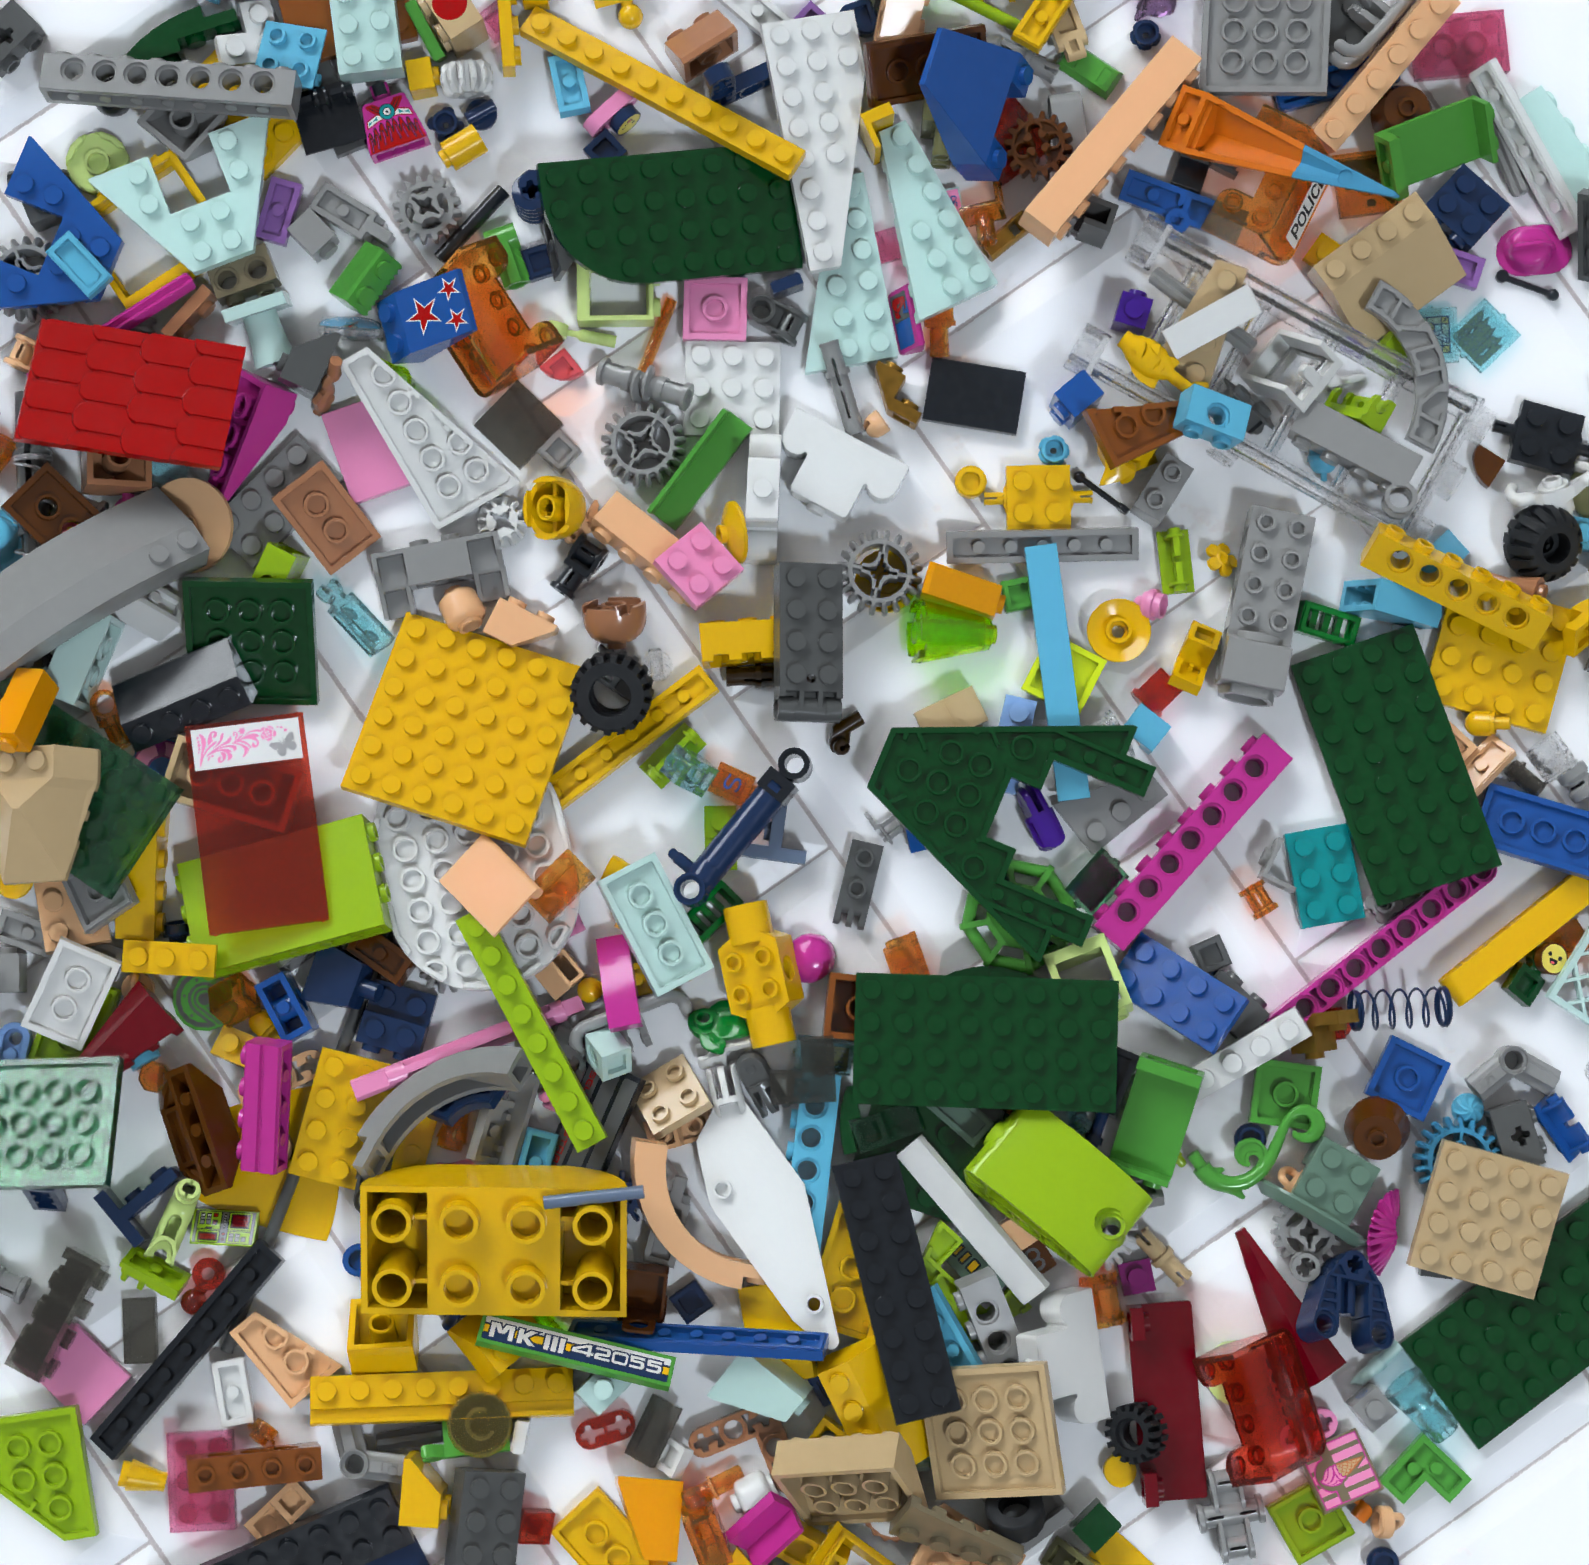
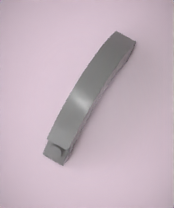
M487 1046L461 1051L444 1057L410 1076L386 1096L363 1124L357 1136L364 1144L356 1155V1159L352 1164L364 1180L384 1173L392 1156L405 1137L431 1113L458 1098L492 1090L520 1093L533 1069L523 1049L513 1046Z

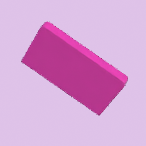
M770 1491L730 1527L725 1534L729 1543L747 1551L752 1565H767L801 1535L804 1528L791 1502Z

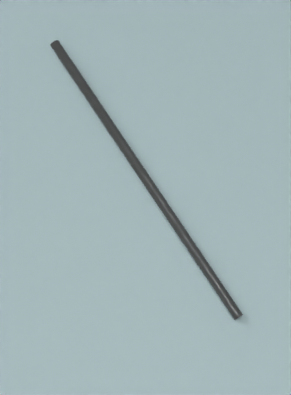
M391 931L382 935L391 941L394 933ZM375 970L371 978L372 981H375V978L378 976V972ZM364 999L359 1010H350L335 1050L348 1053L368 1002L367 999ZM288 1173L263 1236V1239L272 1248L276 1242L300 1176ZM253 1300L228 1328L220 1350L233 1354L237 1342L229 1332L246 1319Z

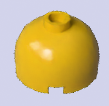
M557 476L536 478L532 482L536 484L531 491H526L523 500L522 510L527 527H532L536 533L533 535L544 540H559L570 537L582 526L586 515V502L581 489L571 480Z

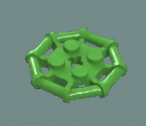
M1012 859L1006 873L1008 881L1043 896L1045 895L1041 889L1047 882L1060 903L1074 909L1079 908L1078 901L1074 902L1055 873V867L1050 864L1049 866ZM1014 872L1039 877L1040 879L1035 886L1016 882ZM967 893L962 923L959 924V929L964 931L983 960L984 966L1003 967L1026 973L1027 975H1034V971L1045 965L1043 957L1040 963L1031 958L988 912H986L985 919L975 921L979 903ZM976 927H988L997 941L992 950ZM1051 935L1049 941L1053 944L1046 948L1044 955L1069 946V942ZM1002 946L1022 949L1023 959L999 955L998 952Z

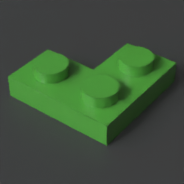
M1422 1432L1379 1477L1382 1485L1402 1504L1425 1481L1447 1502L1451 1503L1472 1480Z

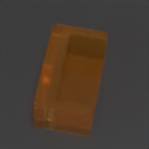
M567 849L534 881L543 890V893L538 899L530 898L528 903L550 924L596 878Z

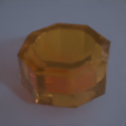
M151 1061L141 1067L138 1080L144 1090L159 1093L164 1085L163 1073L170 1071L165 1063Z

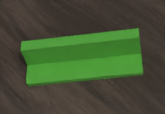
M723 408L649 506L647 512L654 514L677 531L749 436L753 428L728 409Z

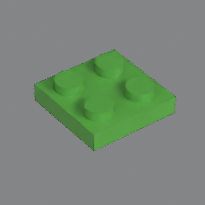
M1269 1060L1255 1068L1248 1122L1279 1126L1285 1115L1299 1104H1308L1317 1108L1322 1067ZM1303 1115L1296 1117L1289 1128L1309 1130L1310 1120Z

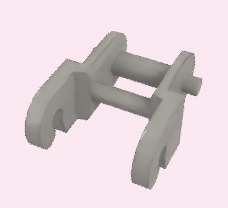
M868 812L864 813L874 830L880 829L885 837L882 840L884 842L888 841L892 845L894 837L903 831L906 832L905 827L899 821L900 825L889 833L885 831L884 827L897 820L894 816H891L882 824H876Z

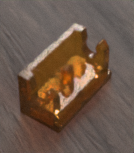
M915 931L885 943L886 948L883 949V953L891 974L930 975Z

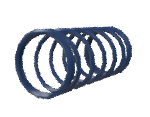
M1433 986L1424 995L1422 990L1414 987L1409 992V995H1407L1403 989L1397 988L1392 993V996H1390L1385 989H1380L1375 994V997H1373L1368 990H1362L1361 993L1358 990H1352L1348 995L1347 1009H1353L1355 995V1009L1358 1008L1360 1021L1351 1022L1349 1025L1354 1032L1360 1031L1363 1028L1365 1011L1362 994L1368 993L1373 1002L1371 1012L1372 1026L1377 1031L1379 1028V1013L1376 1000L1379 993L1384 992L1390 1001L1388 1010L1389 1026L1394 1030L1396 1027V1012L1393 998L1397 991H1401L1407 1000L1405 1007L1406 1025L1411 1029L1413 1026V1011L1410 997L1413 991L1418 990L1423 997V1024L1425 1028H1428L1430 1025V1010L1427 996L1431 990H1436L1434 997L1435 1016L1441 1027H1448L1453 1017V1002L1450 991L1446 986H1439L1438 989ZM1442 990H1443L1444 995H1445L1446 1004H1445L1444 998H1443V996H1442V994H1441V993H1442ZM1440 1000L1444 1010V1021L1441 1014ZM1425 1006L1427 1011V1024L1425 1019ZM1408 1009L1410 1012V1025L1408 1019ZM1391 1011H1392V1013H1393V1025H1392Z

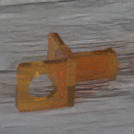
M1000 180L993 181L994 200L959 208V214L966 227L976 226L977 245L983 248L988 247L987 238L990 240L991 247L997 243L994 221L1007 219Z
M953 308L922 322L923 326L930 330V357L950 356L949 328L956 326Z

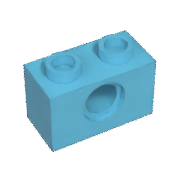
M1194 383L1180 394L1172 428L1182 431L1183 435L1188 438H1200L1211 442V445L1217 449L1230 450L1244 441L1252 405ZM1208 415L1213 418L1215 425L1211 423Z

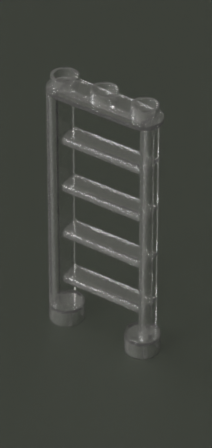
M1150 213L1125 256V259L1148 272L1159 254L1165 256L1187 269L1181 283L1194 291L1201 277L1206 278L1217 259L1239 265L1175 230L1172 225ZM1248 270L1244 285L1249 283L1264 311L1243 325L1242 329L1251 336L1256 337L1269 314L1309 337L1323 340L1333 352L1336 351L1387 379L1388 382L1380 394L1382 396L1381 400H1392L1395 402L1402 388L1415 395L1414 377L1407 357ZM1170 299L1149 338L1154 339L1163 346L1166 339L1162 331L1176 323L1184 308ZM1089 323L1086 324L1063 366L1074 374H1078L1084 369L1090 377L1108 384L1142 404L1177 401L1158 389H1152L1140 382L1131 370L1127 373L1103 360L1101 356L1112 336ZM1232 345L1209 389L1223 393L1227 388L1224 379L1226 378L1231 381L1245 354ZM1312 360L1309 365L1313 366L1316 370L1321 363ZM1303 379L1300 380L1295 389V395L1306 383ZM1449 381L1447 413L1456 418L1416 488L1418 499L1411 514L1404 519L1398 520V522L1344 493L1353 478L1345 467L1340 466L1329 485L1277 456L1300 410L1292 405H1286L1263 448L1244 438L1243 442L1226 451L1374 532L1379 522H1382L1386 525L1394 524L1405 531L1406 535L1416 540L1417 538H1423L1428 541L1435 529L1436 522L1423 516L1434 494L1445 501L1452 497L1467 470L1465 466L1454 461L1458 450L1464 440L1479 446L1490 430L1497 412L1483 405L1485 398L1476 396ZM1208 415L1209 420L1211 421V423H1213V424L1215 425L1214 421H1213L1212 419H1210L1211 416Z

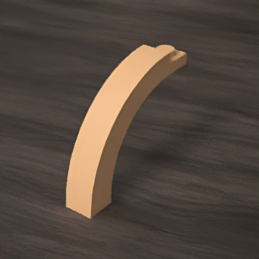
M632 1137L630 1147L632 1186L643 1185L645 1198L636 1199L644 1220L666 1250L688 1269L717 1284L741 1290L743 1277H746V1282L765 1285L764 1280L748 1259L736 1258L716 1252L699 1242L687 1231L674 1210L666 1181L668 1145L664 1141Z

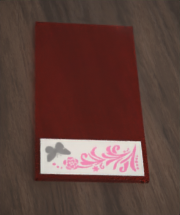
M303 712L185 726L209 936L216 937L223 934L328 921L329 913Z

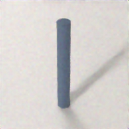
M638 1185L543 1196L544 1209L645 1198L644 1186Z

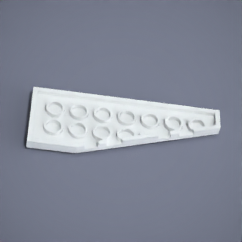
M854 10L763 23L760 26L781 138L806 151V157L790 179L808 274L840 269L842 264L865 82V65Z

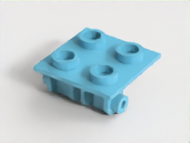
M266 20L255 65L261 68L272 69L279 66L291 68L297 71L302 88L313 90L315 86L320 87L322 75L317 74L327 30Z

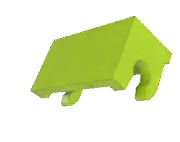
M1336 387L1331 391L1324 405L1380 434L1396 407L1392 400H1381V395L1375 394L1368 398L1348 392L1343 398L1342 403L1339 404L1337 400L1343 388Z

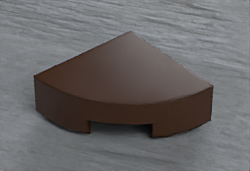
M1480 444L1474 449L1472 455L1473 469L1477 481L1487 489L1502 468L1505 460Z

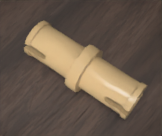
M1147 1226L1142 1228L1140 1232L1148 1242L1138 1233L1134 1236L1137 1238L1135 1244L1152 1260L1151 1264L1155 1268H1160L1177 1287L1182 1286L1185 1282L1176 1272H1179L1187 1281L1192 1276L1191 1270H1188L1173 1254L1174 1250L1169 1245L1165 1246Z

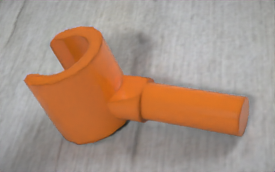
M1360 1499L1354 1502L1356 1505L1350 1513L1362 1523H1366L1372 1515V1508L1364 1500Z

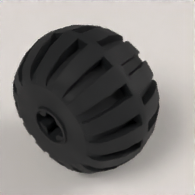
M1546 504L1543 506L1531 505L1518 512L1514 516L1515 519H1511L1508 523L1507 528L1509 530L1504 532L1503 542L1505 543L1503 544L1504 556L1511 569L1520 577H1543L1545 582H1551L1565 576L1571 571V567L1577 564L1579 560L1577 555L1582 553L1583 548L1581 543L1583 541L1582 532L1574 516L1561 507L1557 509L1554 505Z

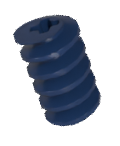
M527 170L514 181L511 194L518 216L529 224H540L544 214L540 201L536 170Z

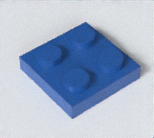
M1390 1035L1363 1093L1368 1096H1380V1098L1391 1100L1397 1103L1407 1115L1424 1122L1451 1063L1394 1035Z

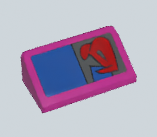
M909 284L900 287L888 295L900 355L922 352L925 346L921 323L917 325L915 323V308L913 298H910Z

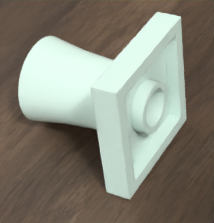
M284 291L221 310L226 324L235 326L244 323L253 354L255 371L277 365L282 353L284 352L289 355L292 349V345L287 338L277 311L293 306L289 294Z

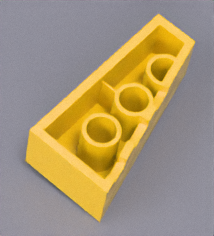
M132 800L118 811L117 853L140 903L115 919V939L154 941L161 932H164L166 914L162 913L163 900L166 899L167 895L165 873L168 863L167 848L171 802Z

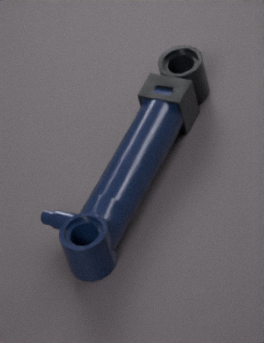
M791 747L781 753L778 758L779 771L772 766L769 767L757 782L758 786L695 862L691 861L682 852H678L675 848L668 852V857L673 860V863L685 872L674 883V895L679 902L691 908L702 906L707 901L711 891L782 806L785 808L799 790L793 783L805 782L813 771L812 761L804 750ZM793 758H800L804 762L802 770L798 773H790L787 770V764ZM697 882L699 885L698 895L692 899L686 898L684 895L685 886L688 883Z

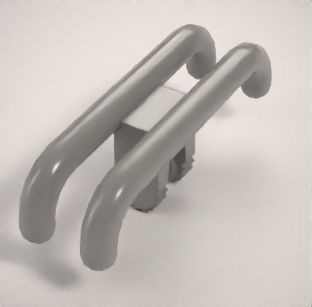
M1360 0L1359 2L1366 10L1359 5L1352 4L1347 9V15L1368 34L1360 43L1355 45L1349 44L1343 39L1336 40L1334 42V49L1336 51L1329 53V63L1339 69L1346 70L1356 68L1362 64L1416 0H1398L1392 7L1382 0Z
M673 989L655 998L653 993L639 998L641 1016L642 1013L667 1003L677 1004L681 1013L685 1016H689L694 1011V1008L687 995L677 989ZM606 1012L581 1021L570 1032L569 1046L580 1053L582 1057L585 1055L583 1043L585 1035L608 1027ZM642 1017L643 1027L638 1028L640 1031L639 1035L642 1043L648 1047L653 1045ZM627 1030L619 1031L631 1046V1053H633L634 1046Z

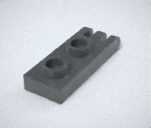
M852 839L832 923L839 924L841 912L847 913L846 927L851 928L855 915L860 917L857 929L864 930L884 846Z

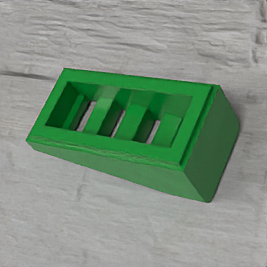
M1300 600L1294 632L1346 647L1355 644L1362 618L1308 600ZM1318 614H1322L1318 630H1316L1315 625ZM1331 617H1334L1331 634H1328ZM1343 620H1345L1347 625L1344 637L1341 638L1339 634Z
M722 880L711 891L707 901L702 906L692 908L687 913L690 921L703 933L699 936L703 945L725 923L723 909L726 907L715 896L719 893L731 905L730 907L744 904V901ZM708 903L721 914L719 918L706 907ZM699 912L712 924L710 927L697 916Z

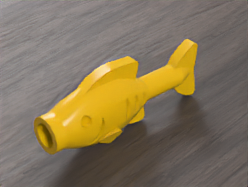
M1128 330L1117 344L1130 364L1131 371L1135 377L1152 389L1155 388L1158 380H1167L1181 392L1194 383L1205 388L1209 387L1207 382L1196 381L1191 383L1175 371L1174 368L1180 362L1176 358L1169 356L1167 350L1154 339L1133 334Z

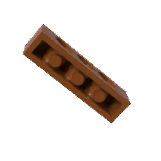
M318 1442L185 1455L189 1494L323 1479L321 1446Z

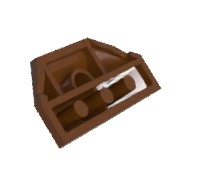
M192 1063L163 1073L164 1085L161 1092L160 1113L180 1172L186 1178L193 1179L199 1183L204 1197L231 1188L240 1161L236 1156L240 1138L223 1088Z

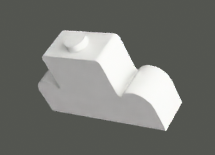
M797 407L782 435V447L785 454L795 460L805 458L791 484V495L806 503V509L820 517H823L825 513L840 522L847 521L863 490H867L869 498L875 503L886 504L892 501L909 472L910 466Z
M750 433L745 514L748 552L745 564H777L782 435Z
M1071 1286L1045 1294L1040 1303V1314L1042 1319L1047 1322V1326L1020 1333L1016 1336L1019 1362H1048L1054 1410L1060 1420L1091 1424L1111 1418L1092 1288Z

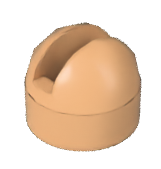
M877 410L870 413L864 420L863 426L865 431L872 438L884 436L891 430Z

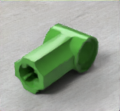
M513 222L483 232L492 260H495L505 291L516 290L530 283L529 273L520 253L522 248Z

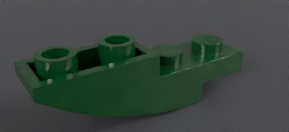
M198 6L182 12L154 28L140 39L126 55L135 59L149 60L151 58H162L166 61L181 62L182 60H187L184 52L185 48L197 49L206 45V41L213 40L217 35L235 34L237 31H241L240 18L234 8L206 17L202 8Z

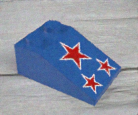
M455 269L404 288L376 303L392 364L424 362L478 330L462 269Z

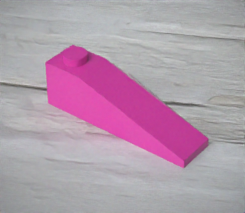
M243 368L221 468L219 471L210 470L208 482L224 495L227 502L287 424L289 416L294 411L295 400L298 395L283 385Z

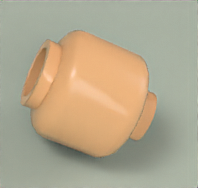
M451 586L445 590L444 596L439 602V611L450 630L465 634L477 630L482 625L486 614L485 607L478 597L476 590L472 587Z

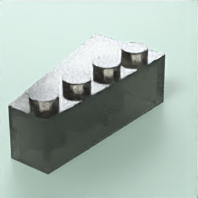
M66 1247L61 1256L67 1259L65 1265L61 1264L57 1270L53 1271L48 1281V1288L51 1289L48 1295L44 1293L37 1301L31 1317L35 1319L32 1324L27 1323L24 1326L4 1363L38 1383L44 1382L46 1377L50 1380L53 1378L61 1364L57 1360L63 1348L68 1350L78 1334L73 1331L80 1319L83 1321L87 1319L94 1307V1303L90 1302L97 1290L103 1291L111 1277V1274L107 1273L110 1268L109 1264L78 1247Z

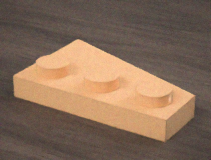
M256 1311L229 1332L290 1409L310 1393V1377L331 1376L342 1367L340 1363Z

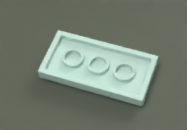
M655 852L596 882L655 998L714 968L683 905L675 897L673 886Z

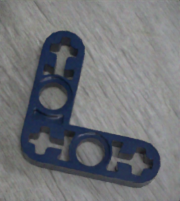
M721 62L708 68L702 75L704 96L724 107L771 85L767 62L734 76L728 62Z

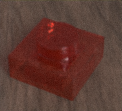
M522 1508L518 1543L549 1545L555 1512L549 1508Z

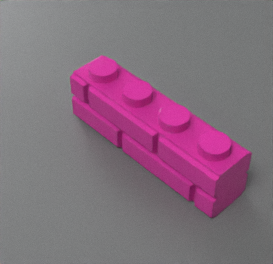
M259 1036L247 1041L242 1047L240 1060L242 1064H245L244 1077H242L239 1084V1094L243 1096V1108L238 1115V1126L242 1128V1140L239 1141L236 1150V1156L241 1160V1171L275 1175L287 1169L292 1040Z

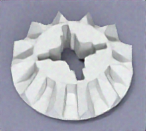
M505 496L490 500L481 507L477 519L479 533L496 531L498 523L492 515L503 517L510 511L508 521L514 529L503 526L500 530H497L501 548L511 547L519 543L528 530L524 521L523 506L517 500Z

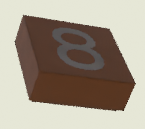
M1039 1240L1022 1250L1041 1274L1057 1265L1046 1246Z

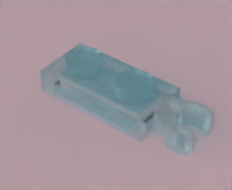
M332 578L327 586L322 584L316 591V596L322 602L331 605L327 612L370 658L394 641L395 637L353 592L346 595L343 592L341 583L335 578Z

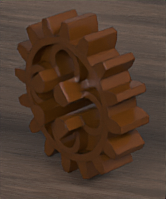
M1045 111L1040 112L1039 118H1034L1033 114L1029 112L1028 121L1024 122L1020 118L1016 119L1019 126L1017 130L1014 128L1008 129L1012 139L1004 140L1005 147L1011 149L1006 151L1008 153L1007 160L1012 161L1010 167L1013 172L1020 169L1019 175L1022 179L1031 174L1033 182H1037L1039 175H1043L1045 180L1049 181V173L1052 171L1056 173L1060 169L1059 166L1068 159L1065 155L1074 152L1073 147L1068 144L1073 141L1071 133H1065L1068 130L1065 122L1058 124L1059 119L1057 115L1053 114L1048 120ZM1034 128H1039L1037 133L1042 142L1041 148L1045 158L1048 160L1045 165H1038L1040 158L1035 150L1036 143L1030 134ZM1053 138L1059 139V143L1055 146H1051V139ZM1026 147V154L1019 155V150Z

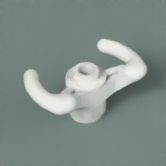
M1576 461L1573 467L1574 471L1584 474L1569 482L1567 479L1561 478L1560 475L1544 478L1537 487L1538 492L1517 493L1518 486L1515 483H1509L1504 492L1506 500L1519 507H1526L1532 504L1542 506L1544 504L1554 505L1557 509L1559 507L1565 509L1573 516V509H1575L1573 498L1589 486V462Z

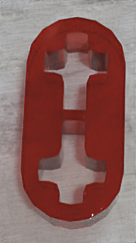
M625 1408L615 1409L599 1416L587 1418L576 1429V1441L582 1448L591 1450L624 1440L633 1434L636 1427V1418L630 1410ZM621 1415L624 1420H630V1424L626 1427V1432L622 1433L620 1428L609 1430L608 1425L614 1424L617 1421L616 1416ZM587 1425H590L592 1430L602 1427L604 1429V1432L596 1435L595 1442L590 1443L589 1438L583 1439L581 1435L586 1431Z

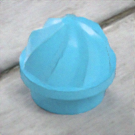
M1464 1093L1457 1096L1452 1102L1451 1113L1454 1119H1456V1116L1463 1117L1464 1125L1467 1126L1470 1120L1478 1123L1482 1119L1484 1105L1478 1096Z

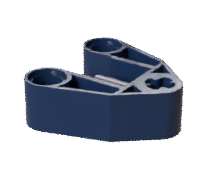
M1349 1250L1334 1255L1333 1258H1328L1321 1266L1319 1276L1308 1283L1296 1322V1332L1302 1341L1314 1343L1335 1336L1339 1328V1317L1347 1316L1350 1317L1351 1341L1359 1353L1369 1354L1387 1349L1392 1345L1394 1331L1383 1286L1360 1251Z

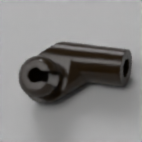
M857 710L841 719L840 723H834L831 727L829 746L831 751L837 755L848 753L850 750L851 732L865 724Z

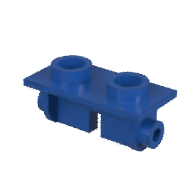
M1553 1093L1550 1096L1545 1095L1533 1107L1537 1120L1553 1139L1557 1150L1570 1163L1580 1152L1584 1154L1589 1151V1135L1580 1122L1569 1126L1567 1121L1573 1119L1575 1115L1565 1102L1563 1096L1559 1097L1557 1093Z

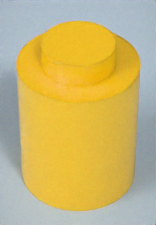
M470 124L439 143L442 150L437 153L447 169L452 166L457 171L488 152V149L475 127Z

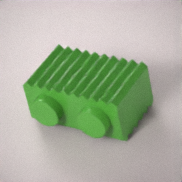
M365 241L328 292L347 308L367 316L368 311L372 310L371 306L375 305L376 300H379V295H383V290H387L386 285H390V280H394V275H398V270H401L402 266L384 249Z

